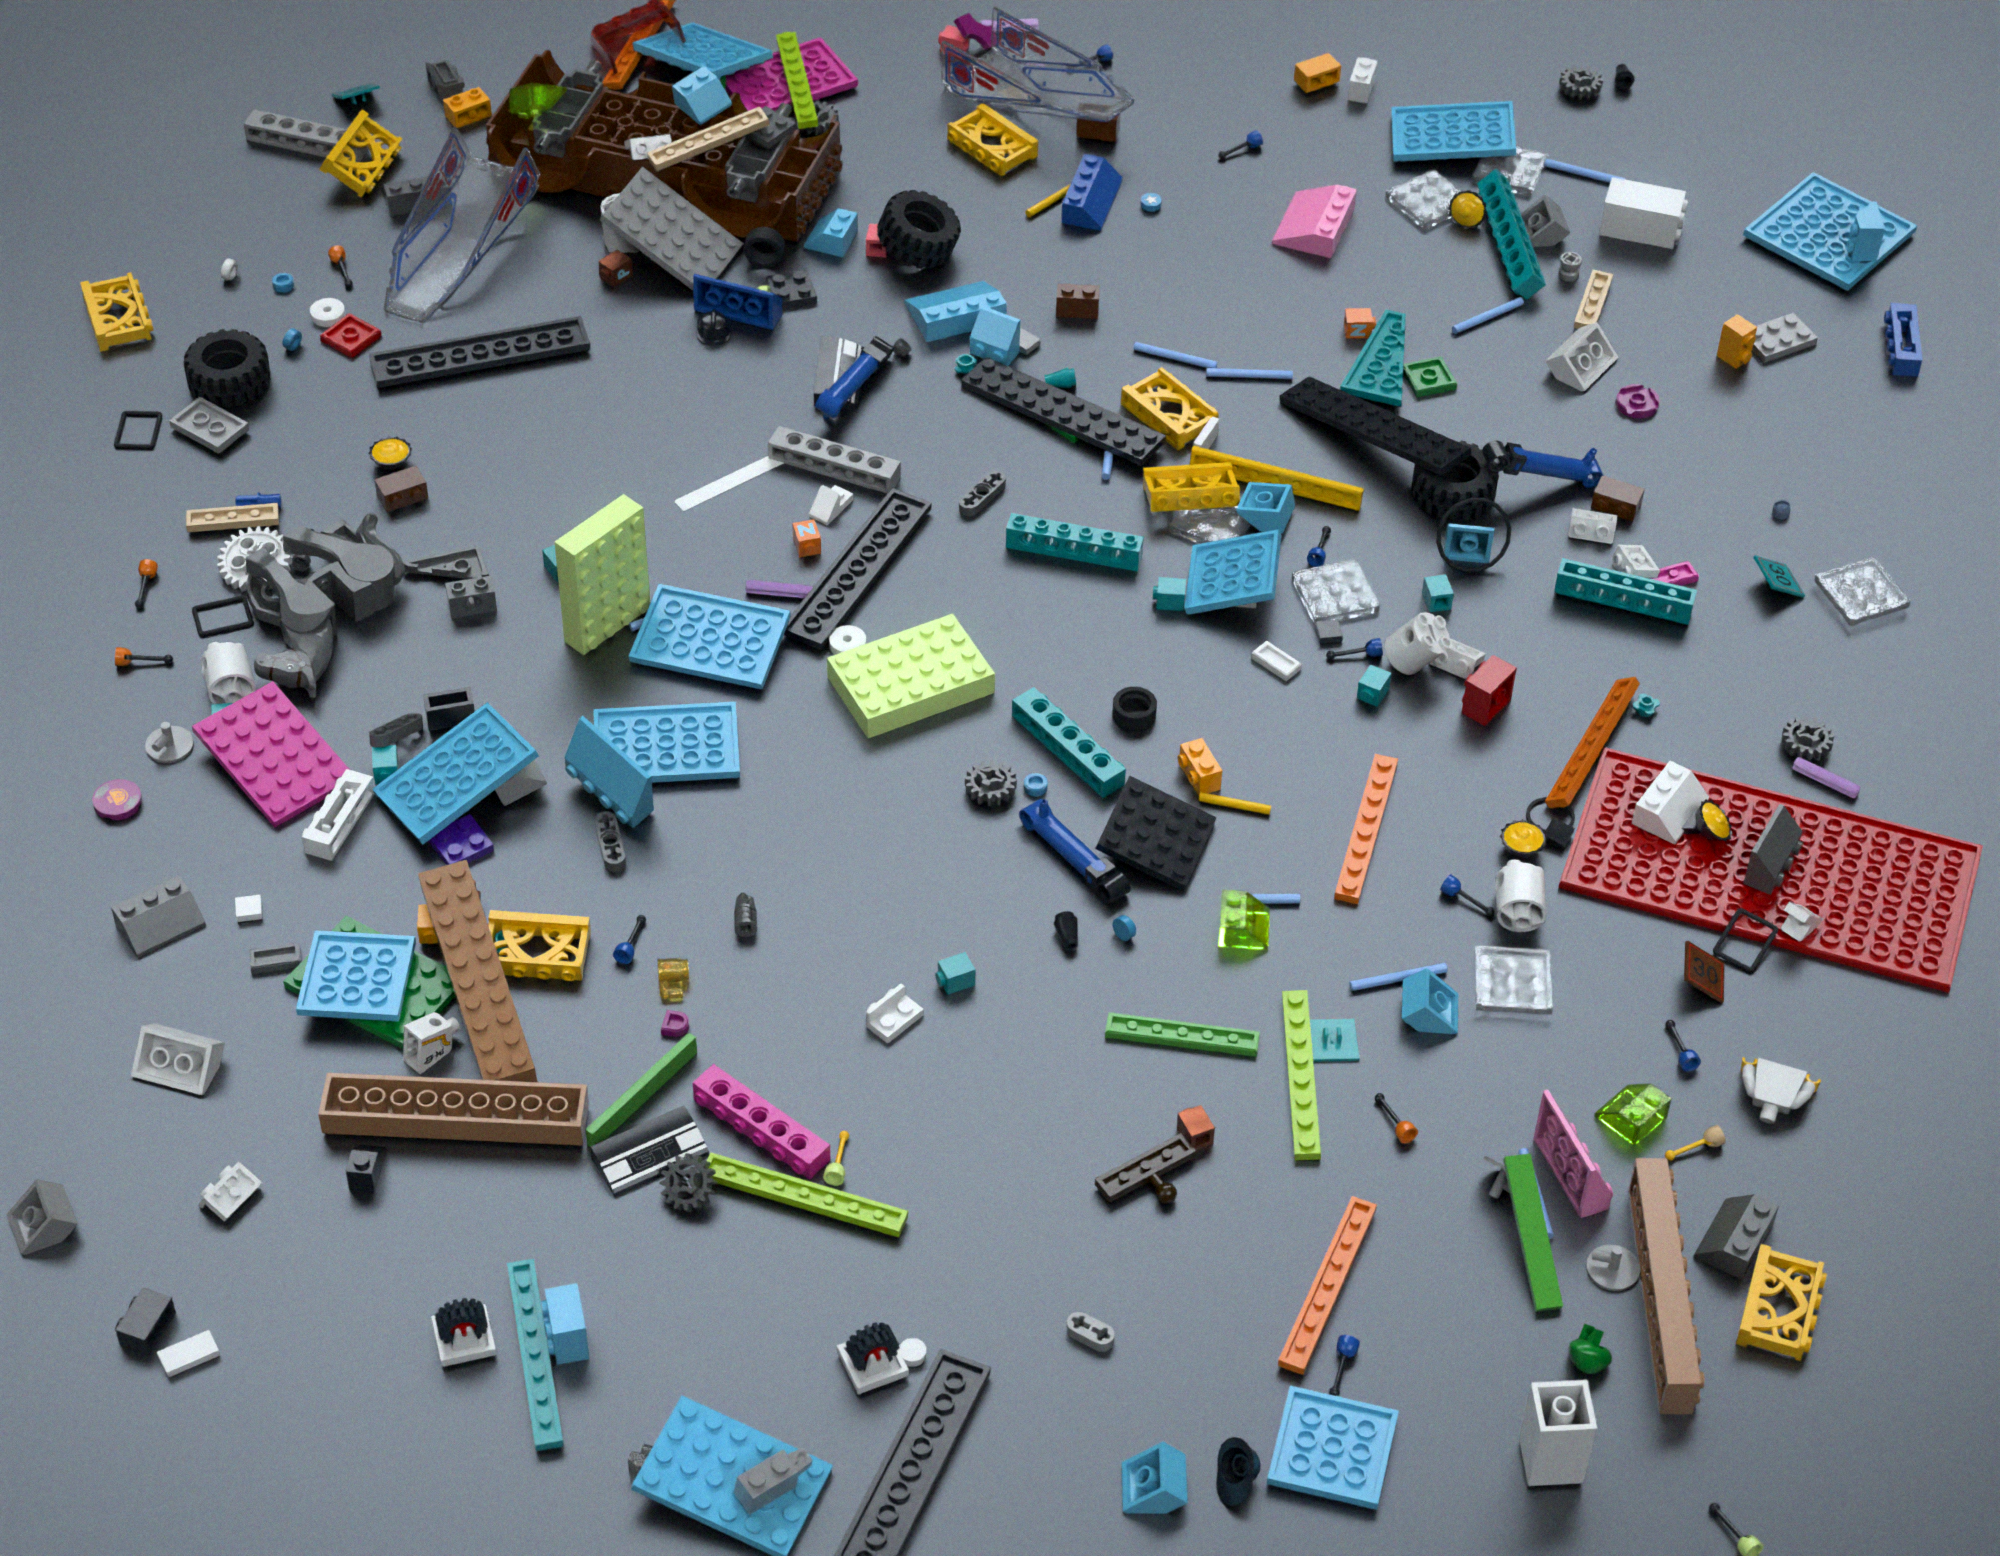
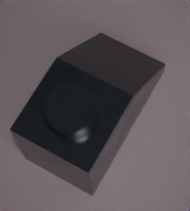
M359 1145L351 1150L346 1168L349 1190L375 1193L387 1152L386 1147Z

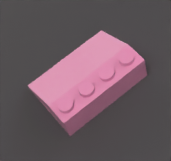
M1332 185L1296 191L1272 239V244L1332 258L1355 209L1357 189Z
M1549 1090L1543 1091L1533 1139L1580 1218L1609 1210L1611 1198L1613 1197L1610 1184L1604 1181L1598 1164L1592 1161L1586 1144L1582 1143L1577 1136L1574 1124L1569 1122Z

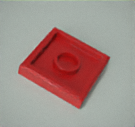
M348 313L320 335V341L353 358L382 335L380 329Z

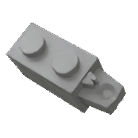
M804 1448L789 1454L783 1449L739 1475L736 1479L734 1494L747 1512L752 1514L794 1489L797 1485L798 1476L812 1465L813 1460Z

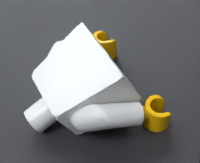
M1745 1057L1742 1058V1080L1747 1095L1753 1098V1105L1762 1108L1759 1119L1765 1123L1774 1124L1777 1112L1788 1114L1790 1109H1798L1817 1091L1821 1082L1820 1079L1817 1082L1811 1081L1809 1079L1810 1074L1803 1070L1758 1058V1060L1754 1058L1753 1063H1748L1745 1061Z

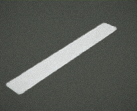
M767 456L675 500V503L685 511L783 464V462L769 459Z

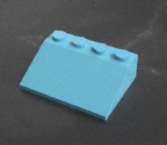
M984 281L904 300L926 342L971 332L982 306L1003 314L1007 313V303L1000 291Z
M584 716L579 718L565 754V770L570 777L580 780L588 793H594L606 809L611 808L620 822L623 824L627 823L634 828L654 811L651 776Z

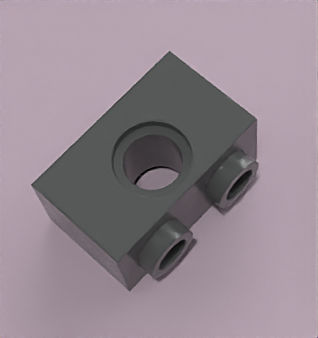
M491 576L445 583L451 619L497 611L495 590Z

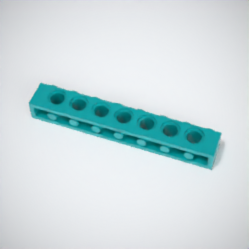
M1495 169L1477 183L1480 191L1478 195L1486 203L1489 217L1487 220L1493 228L1492 234L1498 242L1497 248L1503 257L1501 260L1506 266V274L1512 282L1511 289L1516 295H1521L1527 300L1546 286V282L1510 182L1507 177Z

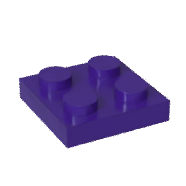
M470 814L452 822L428 840L446 865L467 860L470 863L494 851L493 843Z

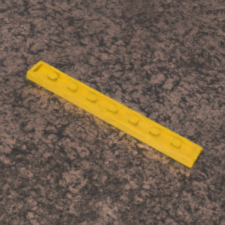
M1193 446L1191 449L1190 465L1231 462L1234 476L1238 481L1246 483L1292 485L1294 495L1357 511L1361 508L1364 488Z

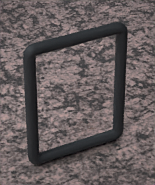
M123 411L114 446L116 448H153L161 423L162 413L158 411ZM126 415L157 416L150 444L119 443Z
M243 595L196 605L192 608L195 624L200 636L253 624L247 598ZM243 600L248 617L247 622L202 631L197 610Z
M1739 908L1713 948V953L1748 972H1753L1778 933V927L1745 909ZM1741 913L1773 929L1751 967L1718 951Z

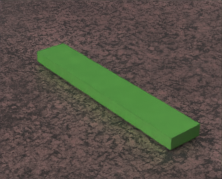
M1108 1012L1105 1038L1257 1057L1260 1031Z
M691 1033L685 1035L586 1128L587 1146L591 1147L604 1141L697 1054V1043L694 1035Z
M1531 1153L1505 1156L1503 1162L1535 1312L1562 1309L1563 1302Z

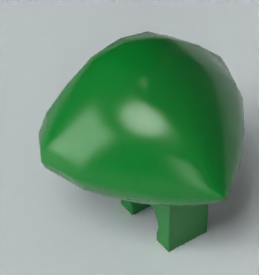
M1584 1324L1579 1338L1569 1343L1568 1351L1573 1364L1583 1373L1592 1374L1607 1368L1612 1362V1355L1607 1347L1599 1346L1604 1332L1588 1324Z

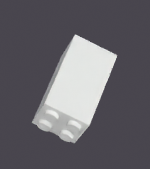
M1612 177L1604 205L1599 235L1673 249L1675 241L1679 242L1684 224V215L1688 200H1684L1686 191Z
M1587 1380L1531 1383L1519 1435L1528 1486L1584 1483L1597 1432V1424Z

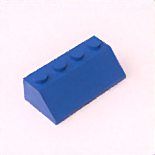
M1084 154L1062 202L1061 223L1102 230L1123 182V177L1105 158Z
M698 274L693 275L694 311L706 313L715 309L723 313L727 319L771 330L775 328L782 317V298L775 293Z

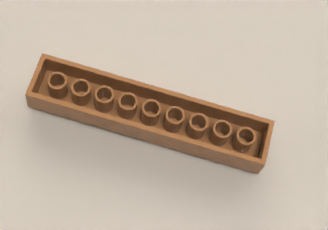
M467 860L418 873L424 900L482 1080L537 1082L534 1063Z
M327 1073L318 1116L321 1131L325 1134L583 1145L589 1100L587 1085Z
M1636 1158L1628 1192L1637 1256L1640 1264L1641 1285L1659 1413L1693 1414L1695 1404L1700 1402V1388H1704L1705 1379L1704 1373L1699 1372L1698 1366L1701 1363V1351L1695 1345L1698 1333L1697 1326L1692 1325L1694 1305L1688 1299L1691 1285L1690 1280L1685 1279L1687 1259L1682 1257L1681 1252L1684 1248V1238L1678 1232L1681 1223L1680 1213L1675 1212L1677 1192L1672 1191L1674 1172L1673 1169H1669L1668 1158Z

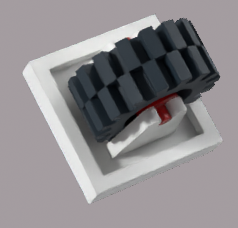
M462 1298V1301L458 1302L455 1299L453 1304L445 1303V1308L440 1307L435 1316H431L442 1367L496 1355L486 1305H482L480 1301L476 1302L473 1298L467 1301V1298Z
M876 1322L872 1323V1327L866 1325L864 1330L858 1329L855 1331L856 1335H851L849 1341L837 1345V1353L857 1394L909 1376V1369L899 1351V1343L888 1324L885 1325V1323L881 1322L878 1325Z

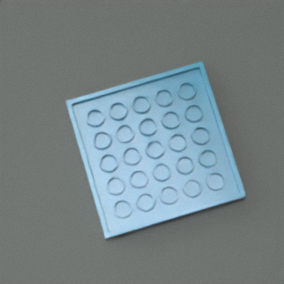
M1813 172L1744 229L1743 236L1848 291L1916 232L1917 225L1878 206L1885 230L1877 261H1852L1850 253H1847L1846 250L1847 240H1850L1851 237L1850 226L1854 224L1856 215L1868 206L1871 201Z

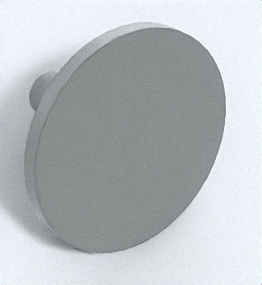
M163 722L161 728L152 732L145 743L148 756L160 763L180 761L187 757L194 747L192 734L183 727L170 726L169 722Z
M1484 1155V1160L1501 1168L1489 1195L1498 1199L1502 1190L1510 1193L1505 1167L1503 1164Z
M1603 1245L1590 1253L1586 1263V1270L1590 1279L1597 1286L1609 1291H1623L1631 1288L1638 1281L1640 1264L1635 1255L1626 1248L1618 1245Z

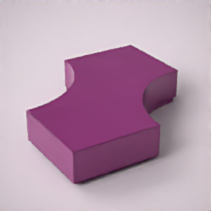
M970 13L954 20L963 38H971L977 41L984 50L998 45V35L992 25L980 24Z

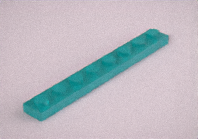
M534 1258L507 1263L535 1449L540 1451L563 1447Z

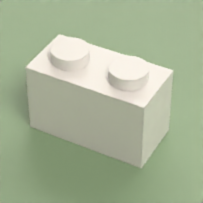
M1358 57L1349 83L1348 100L1368 103L1376 78V60Z

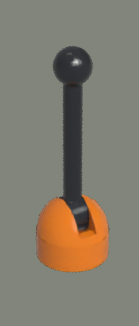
M340 245L333 246L328 250L329 258L333 263L339 264L345 279V286L351 287L353 282L349 279L343 265L346 259L345 250Z
M143 559L139 564L138 571L143 581L139 598L135 601L137 608L144 606L143 597L147 581L157 573L158 564L150 559Z
M116 647L115 666H127L132 660L164 661L170 664L173 662V657L170 654L165 656L132 655L129 649Z
M1382 1093L1376 1094L1375 1101L1381 1103L1397 1124L1395 1134L1400 1142L1407 1144L1413 1141L1418 1135V1130L1414 1124L1408 1121H1400L1386 1103L1385 1096Z

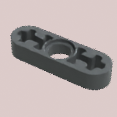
M998 470L987 473L959 499V512L968 517L980 512L1005 489L1006 475ZM980 491H985L988 494L978 495L977 493Z
M419 713L405 714L370 731V745L372 747H385L423 729L422 715Z
M601 812L595 817V829L604 867L608 871L618 872L625 868L626 856L617 818L611 812ZM604 823H608L609 830H605ZM607 839H615L617 841L612 845L604 843ZM611 854H616L617 861H613Z

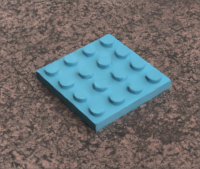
M1279 529L1193 545L1184 606L1187 615L1275 599L1281 545Z
M315 930L296 1006L297 1015L399 1021L416 945L415 936Z
M1290 1386L1267 1477V1484L1377 1510L1399 1411Z

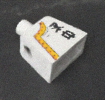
M433 1012L404 1026L403 1061L419 1074L426 1071L451 1051L452 1035L460 1030L459 1022L453 1017L446 1020L438 1013Z

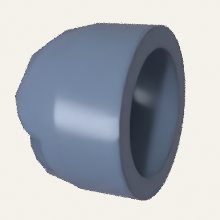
M1778 500L1773 505L1772 515L1777 519H1787L1791 511L1790 504L1786 500Z

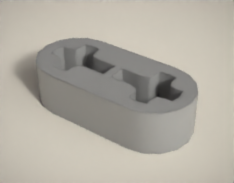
M1083 1312L1072 1313L1067 1319V1333L1071 1338L1100 1352H1106L1113 1347L1115 1331L1111 1326ZM1080 1323L1083 1324V1326L1078 1327V1329L1074 1328V1325L1078 1326ZM1103 1335L1107 1336V1339L1103 1338L1102 1340H1098V1337L1101 1338Z

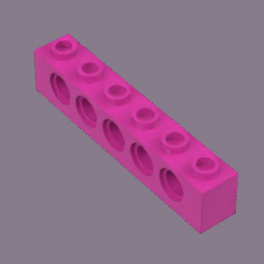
M715 1064L710 1066L692 1083L693 1098L697 1104L707 1107L718 1119L727 1121L738 1133L747 1135L757 1146L764 1147L777 1160L784 1161L791 1166L797 1174H802L810 1180L831 1160L829 1143Z

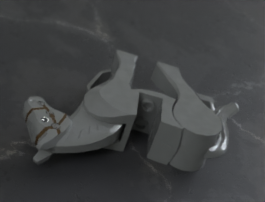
M374 513L366 514L357 530L350 527L341 518L322 529L321 533L300 525L283 535V551L295 555L316 556L331 563L298 582L287 569L277 562L266 547L245 558L246 572L249 573L246 582L247 598L255 615L259 620L279 626L285 643L291 648L277 654H258L254 661V671L257 676L265 680L277 682L288 688H304L307 690L310 698L315 699L316 681L327 668L332 655L333 637L337 634L335 604L332 601L355 622L374 614V611L386 608L393 602L396 596L395 585H398L403 578L405 566L399 554L378 536L376 532L377 515ZM270 586L278 598H270Z

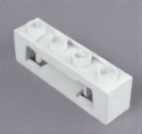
M346 769L342 777L337 779L335 788L331 794L326 796L323 806L314 814L312 823L302 833L301 840L304 844L305 853L330 861L333 860L375 794L372 790L374 788L373 776Z

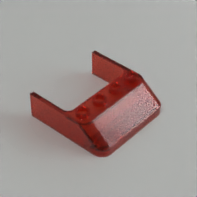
M650 0L647 4L634 7L623 15H617L605 23H599L594 26L590 35L593 47L614 74H617L618 71L611 52L606 45L664 19L681 42H686L680 22L662 0Z

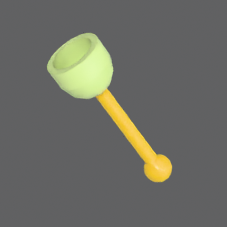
M847 1131L839 1133L840 1144L836 1160L830 1163L824 1172L823 1178L830 1185H841L845 1179V1168L840 1162L845 1141L849 1139Z

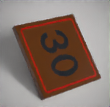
M1687 940L1685 942L1684 981L1718 1002L1723 1003L1725 963Z

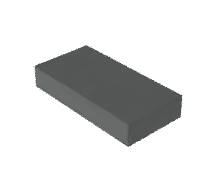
M300 943L250 949L251 974L296 968L302 962Z

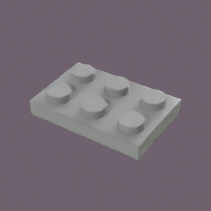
M1794 313L1757 325L1756 340L1752 351L1765 363L1816 345L1818 337Z
M201 397L197 398L169 420L171 428L217 453L222 452L249 430L248 422Z

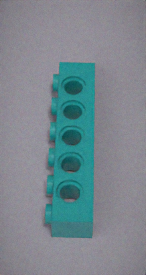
M1011 513L1006 527V548L1133 571H1138L1143 556V536Z
M1562 558L1557 573L1554 593L1689 625L1697 590Z
M1033 687L1012 699V716L1102 798L1125 785L1126 768L1124 765L1115 760L1105 748L1096 743L1090 734H1086L1074 720L1068 718L1061 708L1056 707L1050 702L1045 694L1040 693Z

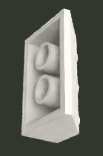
M1598 322L1580 327L1545 362L1557 380L1580 391H1585L1618 358V355Z
M1669 761L1637 802L1632 824L1672 844H1676L1684 833V830L1681 829L1692 813L1698 810L1699 806H1701V801L1709 800V796L1691 770Z
M155 1023L141 1026L131 1076L204 1095L220 1067L225 1042Z

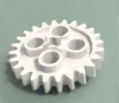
M258 526L256 531H252L248 527L247 533L239 530L240 536L231 535L233 541H225L226 548H220L222 555L217 556L219 561L217 565L222 579H225L227 585L231 584L234 590L240 587L241 592H244L249 575L246 572L245 558L266 547L277 562L290 571L289 564L292 563L291 556L293 554L283 551V534L279 535L277 530L271 533L269 527L261 531L260 526Z

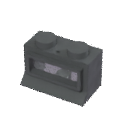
M449 60L433 64L425 62L428 82L432 81L434 90L438 89L440 102L453 95L463 93L462 88H465L463 77L458 76L456 65H451Z

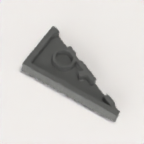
M479 545L403 561L405 572L461 579L489 576Z

